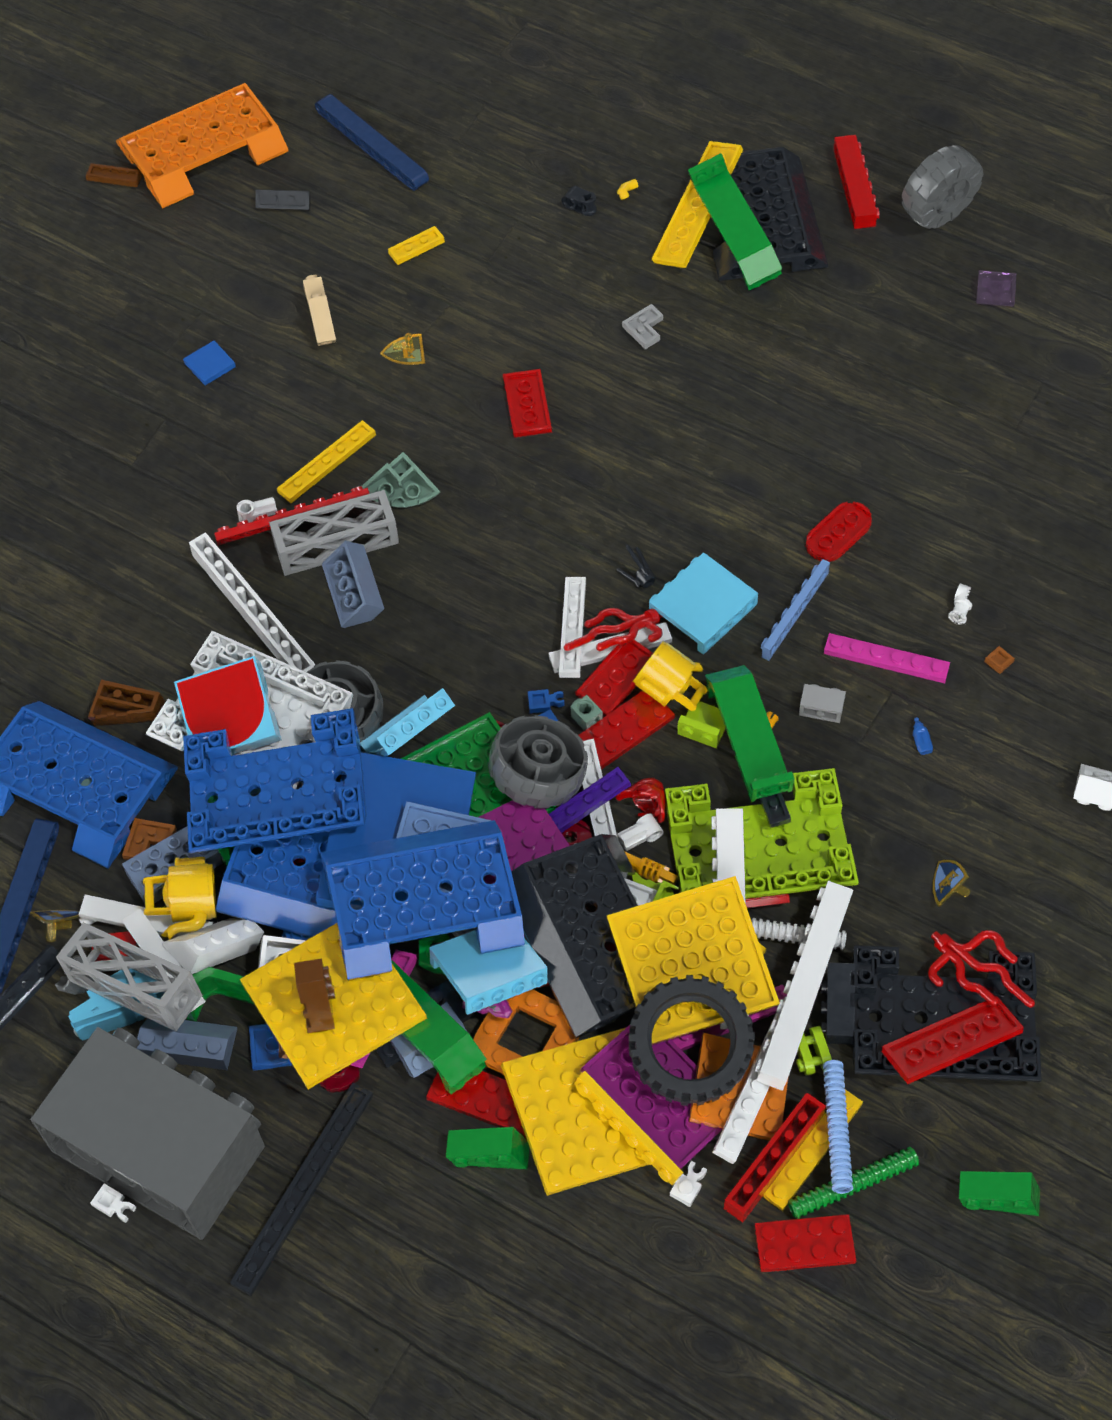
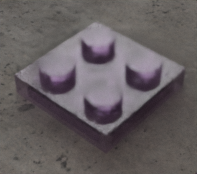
M979 270L976 303L1014 307L1016 273Z

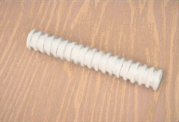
M756 918L751 920L756 936L759 939L764 937L766 940L771 938L773 941L778 939L780 942L785 940L787 943L788 941H792V943L796 941L799 942L798 944H801V942L806 943L807 937L803 936L806 930L804 925L799 927L797 924L792 926L790 923H787V925L783 924V922L778 924L776 921L771 923L770 920H766V922L763 919L756 921ZM843 930L838 933L833 949L838 947L840 950H843L845 948L846 931Z

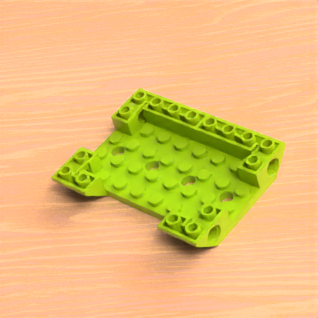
M835 768L793 773L795 778L793 785L794 800L785 801L791 817L790 823L770 828L761 804L726 808L743 809L745 899L820 890L821 887H826L828 881L842 886L859 884L851 844H847L842 821V801ZM708 784L665 789L667 818L679 891L681 893L713 883V879H717V871L712 870V858H716V850H712V837H716V829L711 828V817L716 815V810H710L711 801ZM824 833L829 836V839L821 841L817 836ZM777 839H784L787 844L778 846L775 841ZM693 849H698L701 851V855L694 857L689 852Z

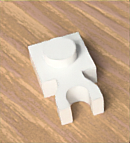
M693 1161L688 1166L687 1176L682 1174L670 1192L671 1197L691 1207L702 1187V1184L698 1183V1181L703 1179L707 1173V1169L704 1167L700 1173H694L695 1162Z
M103 1184L90 1202L93 1207L109 1217L114 1212L117 1213L120 1220L125 1223L128 1218L123 1215V1211L130 1209L134 1212L136 1209L132 1203L122 1202L125 1198L123 1194L106 1184Z

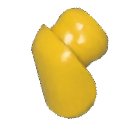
M633 179L621 184L617 190L621 200L629 197L627 191L638 188L637 180Z

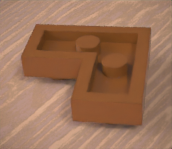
M134 818L122 854L123 859L129 860L147 850L150 844L155 845L176 833V826Z

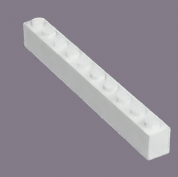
M206 532L190 541L189 545L193 557L279 661L307 672L315 665L314 662Z
M716 809V815L711 817V828L716 829V837H712V850H716V858H712V870L717 871V879H713V883L736 876L745 902L743 809ZM726 1022L720 1024V1029H728Z
M831 881L827 882L825 888H820L817 900H820L819 907L814 905L810 916L814 921L812 925L807 924L803 935L807 937L806 943L801 942L797 955L801 956L799 962L794 961L790 972L794 977L792 981L787 980L783 993L787 994L785 1001L780 1000L776 1011L780 1013L779 1019H773L769 1032L773 1033L771 1040L766 1039L762 1050L766 1053L765 1058H759L755 1069L759 1073L756 1080L758 1082L782 1091L784 1089L853 892L850 888Z

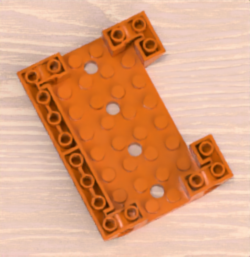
M246 83L116 140V143L131 164L135 163L142 172L148 189L162 208L194 194L185 172L247 145L249 155L257 166L289 152L278 125Z

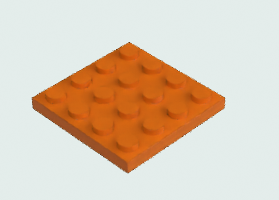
M703 1033L695 1079L707 1077L723 1065L729 1054L730 1039ZM753 1045L754 1051L749 1066L741 1081L733 1087L731 1092L725 1093L714 1102L712 1100L707 1101L704 1105L697 1106V1103H691L688 1122L703 1123L705 1126L713 1128H724L761 1046ZM788 1079L783 1091L771 1086L769 1087L747 1136L770 1141L782 1126Z

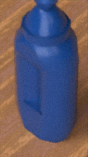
M916 717L914 718L913 737L917 750L921 755L932 753L933 745L929 732L923 723L919 721V718Z

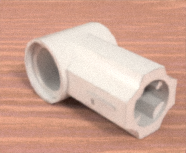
M273 497L255 502L242 500L237 504L239 522L248 520L250 523L256 521L258 516L265 514L267 516L275 515L277 511Z
M646 814L638 819L635 825L619 832L617 837L622 848L628 851L645 841L653 842L662 836L663 830L652 814Z

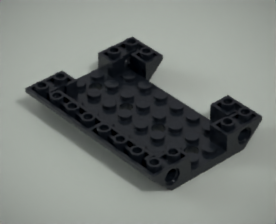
M784 147L742 152L731 177L771 245L775 248L774 251L779 262H789L792 272L828 267L800 157ZM761 219H766L767 222H762V221H760V220H761ZM723 242L713 250L719 281L743 278L737 261L726 242Z
M600 834L523 863L511 871L522 914L524 934L531 947L547 966V981L575 1039L616 1022L619 1016L635 1010L636 1006L632 993L624 986V983L628 981L607 920V915L638 906L624 879L634 875L635 871L617 836ZM572 865L576 868L577 872L570 874L566 871L565 867ZM585 904H593L596 907V911L588 912L585 909ZM611 942L615 945L616 950L610 952L606 950L604 944Z
M854 945L855 1024L852 1052L855 1074L900 1076L882 1053L883 1045L986 1000L978 993L962 988L957 982L956 977H940L944 983L943 986L937 987L931 982L929 976L898 975L899 947ZM989 951L988 963H998L1004 966L1009 972L1012 982L1035 1001L1037 996L1035 953L1012 952L1018 959L1015 964H1012L998 951ZM987 972V979L966 978L969 982L979 983L995 997L997 996L1024 1027L1023 1033L925 1077L1041 1082L1039 1037H1036L1035 1007H1027L1003 985L1000 975L996 972ZM877 1013L882 1019L879 1022H873L870 1020L869 1015ZM923 1015L927 1022L919 1024L915 1021L914 1017Z

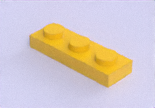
M433 226L389 248L388 253L396 264L400 265L444 243V236Z

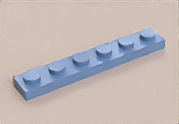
M822 559L819 565L814 566L809 580L805 579L800 593L794 595L790 608H786L783 611L781 621L774 624L770 637H766L761 644L762 658L768 661L771 659L827 577L830 562Z

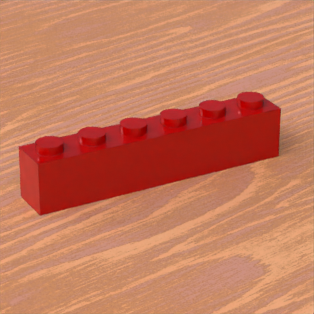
M856 135L835 137L833 151L854 229L876 227V220L879 219V208L875 207L876 198L875 194H872V183L868 181V168L864 167L865 157L861 155V143L857 141Z
M808 1093L804 1095L726 1197L724 1209L742 1223L745 1221L764 1196V1193L823 1117L826 1108L823 1103Z

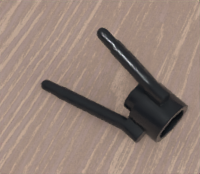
M626 545V549L640 569L635 573L636 579L620 568H617V572L632 581L637 588L640 586L643 588L650 587L655 582L656 577L647 564L639 547L635 548L640 558L639 560L631 547Z

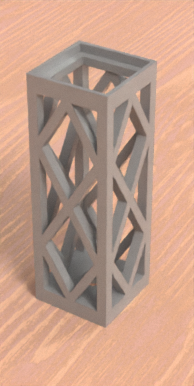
M385 490L269 522L284 576L321 566L345 540L352 542L362 534H375L364 545L366 553L399 543L396 521ZM354 507L368 509L356 518L344 517ZM335 511V512H334L333 514H331L330 516H323V515H322V514H326V513ZM304 521L318 523L307 532L294 531ZM312 548L325 549L315 559L302 556Z
M84 922L56 956L71 982L174 1031L178 1030L203 996L191 971ZM82 947H93L94 949L86 957ZM76 949L78 950L83 960V963H80L70 958L72 954L76 951ZM119 950H121L127 956H123L122 954H120ZM100 954L112 959L95 961ZM129 969H134L157 981L136 983ZM123 970L130 984L114 979L102 973V971ZM166 972H168L175 978H170L169 976H167ZM85 975H89L91 978H93L94 982ZM165 992L160 1000L148 995V993ZM131 997L137 998L140 1003H138L137 1001H135V1000H134L133 998H131Z

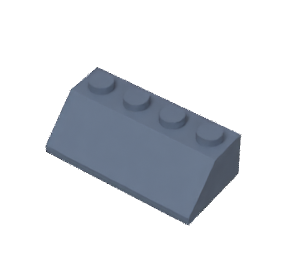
M345 540L322 563L337 615L343 628L372 621L384 610L364 545Z
M147 1018L140 1027L137 1038L140 1044L136 1049L148 1056L152 1054L154 1049H159L171 1056L177 1064L228 1070L237 1027L184 1020L178 1030L174 1031Z

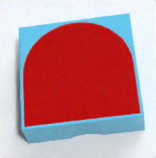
M255 656L174 682L188 735L226 729L232 755L282 741L276 716L269 702L268 687L261 662Z

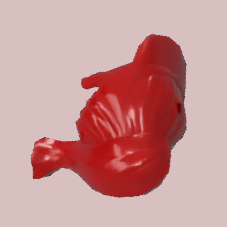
M655 778L641 779L630 788L615 796L617 801L624 798H633L634 804L644 812L639 813V817L652 814L659 823L664 821L666 795L663 784Z

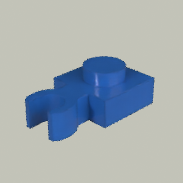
M548 689L528 691L530 713L546 712L550 710V706L563 707L564 700H557V698H564L563 692L558 691L549 695Z

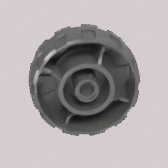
M945 146L937 150V152L928 156L908 179L902 193L903 208L915 222L924 228L936 229L945 225L948 221L958 217L960 212L973 201V197L982 185L981 180L984 176L982 166L970 152L961 146Z
M336 660V662L319 663L307 671V673L353 693L350 708L354 709L360 743L380 728L384 712L383 698L377 682L372 679L367 670L359 665H352L347 661Z
M521 716L513 719L507 725L504 724L496 734L490 748L488 769L490 777H493L495 781V786L503 794L505 793L512 798V801L524 806H533L534 808H550V806H560L568 802L578 792L586 775L588 754L584 749L582 739L564 723L548 719L545 716Z

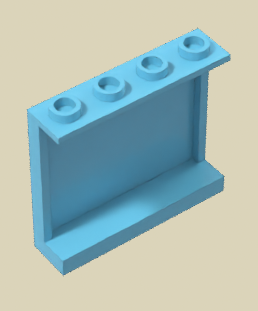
M703 552L699 557H695L685 570L682 569L672 582H667L661 592L651 597L649 609L654 608L661 616L697 642V650L704 655L757 605L758 593Z
M443 688L429 699L423 695L360 743V748L364 753L388 756L453 708L455 704Z
M476 930L430 947V964L434 969L440 967L464 1000L467 1015L547 984V966L525 938L524 946L481 954Z

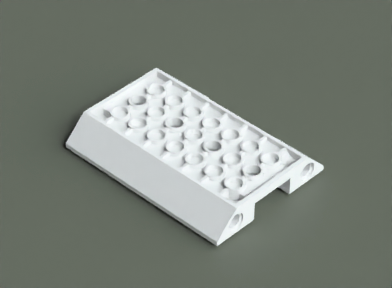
M211 631L190 664L195 671L192 675L194 676L255 656L261 662L268 687L269 702L275 713L282 741L254 750L241 751L234 755L300 745L307 742L313 743L315 740L312 735L311 715L350 709L352 692L214 631ZM168 699L146 734L183 751V736L188 734L179 699L176 702ZM300 781L296 782L293 785V788L299 789L303 786L304 783Z

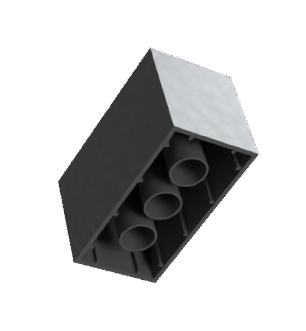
M97 1027L30 1120L53 1153L193 1236L203 1240L265 1147L258 1131L261 1122L251 1114L255 1107L237 1093L231 1092L227 1099L213 1093L212 1091L216 1087L215 1083L198 1071L193 1070L188 1078L174 1070L178 1065L177 1062L159 1049H154L150 1056L136 1049L140 1044L139 1040L128 1031L117 1027L111 1035Z

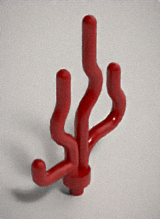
M618 608L604 609L596 617L585 621L584 627L591 628L596 626L608 616H616L625 622L618 625L594 627L588 634L566 643L564 650L571 651L589 643L598 634L620 633L627 629H630L629 634L615 636L596 645V649L603 651L617 644L629 643L636 638L638 631L642 628H647L653 632L648 636V641L655 642L663 635L662 629L656 625L663 616L654 608L636 616L629 615Z
M993 930L981 931L965 944L955 942L946 933L941 935L936 931L932 934L931 938L935 941L934 947L942 953L928 971L929 979L937 987L943 986L944 982L937 975V972L950 960L956 966L957 982L962 988L978 993L993 1006L998 1005V998L979 983L969 982L966 979L963 959L977 971L998 973L1003 985L1027 1007H1034L1035 1001L1012 982L1010 974L1004 966L998 963H981L968 953L985 939H992L998 952L1010 963L1015 964L1018 960L1016 955L1007 949L1004 939L999 933Z

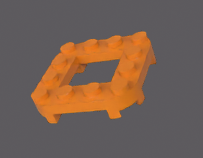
M531 989L506 999L513 1011L509 1018L495 1017L489 1012L473 1039L487 1058L484 1061L486 1067L504 1075L501 1067L503 1062L523 1057L498 1044L516 1012L521 1010L555 1027L543 1051L574 1043L579 1040V1037L575 1039L558 1002Z

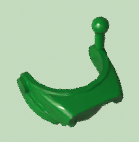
M448 934L419 939V966L433 973L445 975L440 967L434 969L430 964L429 948L433 943L450 940Z

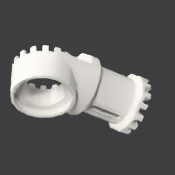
M963 584L958 586L954 598L955 607L948 615V618L952 622L955 621V624L956 622L958 624H965L967 612L972 608V603L967 599L971 587Z

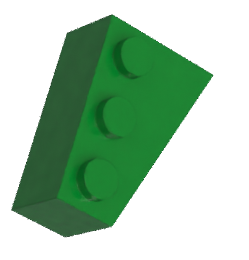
M514 1127L449 1130L446 1158L456 1167L478 1166L528 1170L530 1147L528 1141Z
M960 1171L959 1199L967 1209H986L1039 1216L1040 1188L1032 1172Z

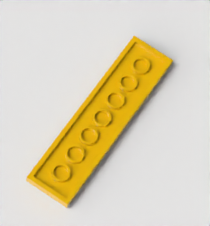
M709 141L699 164L721 153L727 170L731 175L743 148L741 145ZM691 180L652 257L653 262L656 264L686 268L711 217Z

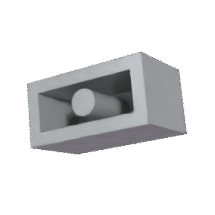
M804 684L799 716L840 723L846 691H841L837 688L820 687L816 684Z

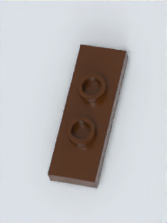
M91 163L86 173V180L138 187L143 174L137 169Z

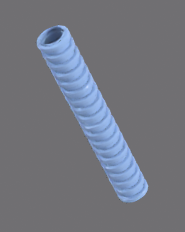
M829 1060L823 1064V1074L825 1076L824 1087L826 1089L825 1101L827 1102L826 1114L828 1116L827 1128L829 1129L830 1168L832 1170L831 1177H833L831 1182L834 1192L845 1194L853 1190V1185L851 1184L853 1180L851 1177L852 1171L850 1170L851 1157L850 1143H848L849 1130L847 1129L848 1117L846 1116L844 1070L841 1061Z

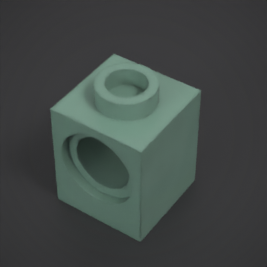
M588 695L582 699L575 700L571 705V717L584 731L603 718V711Z

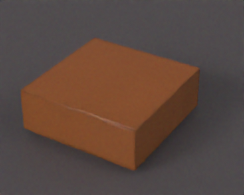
M998 646L985 658L984 662L1001 674L1014 662L1015 658Z

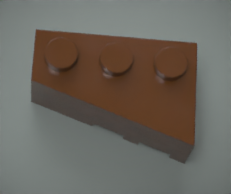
M101 680L88 718L94 726L154 721L164 706L165 700L160 692Z
M322 958L294 963L300 1003L303 1004L305 1009L303 1016L304 1019L306 1018L307 1033L335 1029L332 999H336L328 966L324 967Z

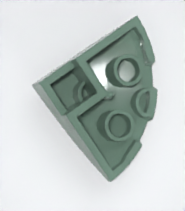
M404 452L390 464L386 463L362 485L363 489L368 488L370 494L385 490L390 507L395 508L420 505L441 493Z

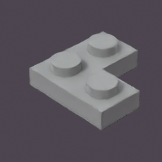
M651 304L624 320L622 327L644 349H647L660 341V335L652 327L663 320V314Z

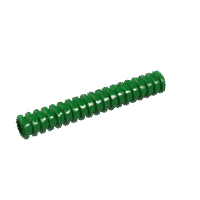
M910 1146L906 1148V1151L902 1149L900 1153L895 1152L893 1156L888 1155L887 1159L882 1158L880 1162L875 1161L874 1165L868 1164L867 1168L861 1167L860 1171L858 1169L855 1170L851 1176L853 1180L851 1183L853 1185L852 1191L845 1194L836 1193L832 1190V1182L829 1181L828 1185L823 1184L822 1188L816 1187L815 1191L809 1190L808 1194L802 1193L801 1197L795 1196L794 1200L792 1198L789 1199L790 1211L796 1219H800V1215L806 1216L807 1212L813 1213L814 1209L820 1210L821 1206L827 1207V1203L831 1205L834 1203V1200L838 1202L841 1197L845 1199L847 1195L852 1196L853 1192L858 1193L860 1189L865 1190L867 1186L872 1187L873 1183L879 1184L880 1180L885 1181L886 1177L892 1178L893 1174L897 1176L900 1171L904 1173L906 1169H912V1166H919L918 1156Z

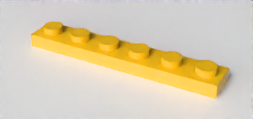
M362 420L277 488V492L291 504L375 437V430Z
M586 1071L581 1073L574 1083L577 1091L592 1102L594 1109L598 1113L604 1114L609 1120L611 1127L616 1131H620L625 1136L626 1142L642 1154L641 1156L647 1164L653 1165L663 1181L669 1182L671 1185L676 1183L682 1176L683 1171Z
M845 1089L846 1116L848 1117L847 1123H849L862 1106L863 1101ZM826 1113L764 1193L763 1198L781 1211L785 1209L788 1205V1200L794 1197L829 1150L828 1116Z

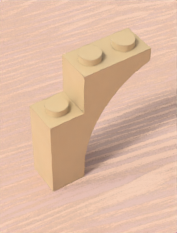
M317 275L307 276L306 280H303V287L317 345L335 343L336 337L322 278L317 277Z

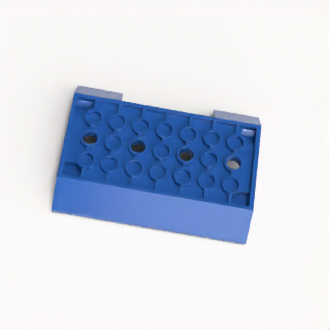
M38 701L23 706L0 736V816L3 817L15 801L12 793L77 824L78 829L72 851L105 868H109L126 844L130 833L129 826L148 798L156 801L178 767ZM15 746H22L20 751L12 752ZM49 763H57L53 769L46 768ZM85 779L92 780V782L87 786L81 785L82 781H84ZM120 796L127 797V800L123 803L116 802Z
M350 708L311 715L312 735L315 740L313 743L234 756L231 754L226 729L183 736L185 775L190 783L191 812H187L189 853L364 825L367 813L360 739L354 709ZM346 775L344 781H335L337 776ZM300 781L304 783L303 786L299 789L293 788V785L296 782ZM253 789H261L257 796L250 795ZM211 796H218L216 802H207Z
M495 820L321 852L329 895L332 897L338 925V938L347 980L392 972L389 944L477 927L476 936L481 954L525 945L522 914L502 832ZM492 875L495 877L496 882L487 884L484 882L483 877ZM442 883H448L451 885L452 890L444 893L440 890L439 886ZM403 891L408 895V898L405 901H399L396 899L395 894ZM354 900H360L363 903V907L355 910L350 904Z
M330 831L235 846L222 879L216 912L311 938L336 924L334 908L318 907L316 901L323 866L321 852L326 851ZM255 847H260L263 849V852L255 855L251 850ZM300 858L305 861V864L296 866L293 861Z

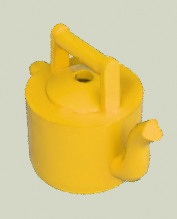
M665 641L661 642L632 681L637 687L664 707L670 700L675 699L691 711L696 710L698 702L708 691L706 686L692 676V672L703 671L700 663L693 662ZM689 685L696 690L691 699L683 695Z
M205 857L175 858V866H169L168 875L146 877L143 879V884H145L144 915H171L172 922L175 923L169 926L161 936L168 937L170 940L177 933L198 931L203 928L206 920L217 917L213 864L205 863ZM165 882L163 901L167 907L154 908L153 884Z

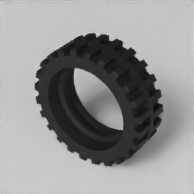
M686 975L685 979L679 980L677 977H673L666 984L661 982L656 985V989L651 993L648 992L641 1004H638L635 1009L629 1030V1055L632 1058L633 1068L640 1075L642 1083L644 1085L647 1084L655 1095L660 1094L664 1096L666 1101L671 1103L672 1100L681 1102V1105L688 1106V1103H697L698 1106L704 1105L705 1102L710 1100L714 1102L725 1093L728 1094L733 1090V1087L741 1081L749 1066L754 1051L755 1032L752 1031L753 1022L751 1016L748 1017L746 1013L747 1007L743 1002L740 1003L736 999L737 994L733 990L729 992L724 989L723 983L719 981L717 984L709 981V977L702 976V979H694L693 975ZM682 1002H698L713 1008L724 1019L730 1033V1050L725 1062L716 1072L701 1079L689 1080L672 1075L658 1062L652 1048V1032L657 1019L668 1008Z

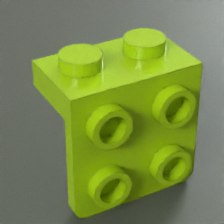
M700 701L695 711L688 710L686 716L681 715L678 720V735L713 748H717L726 729L719 708Z

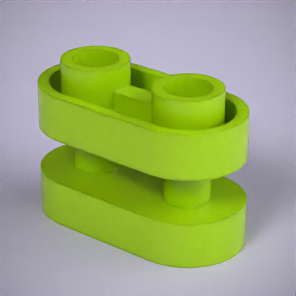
M820 1026L810 1028L809 1036H805L803 1033L797 1050L799 1059H796L800 1072H804L806 1076L814 1074L815 1066L820 1065L824 1071L823 1064L832 1060ZM813 1044L817 1056L812 1057L808 1045Z

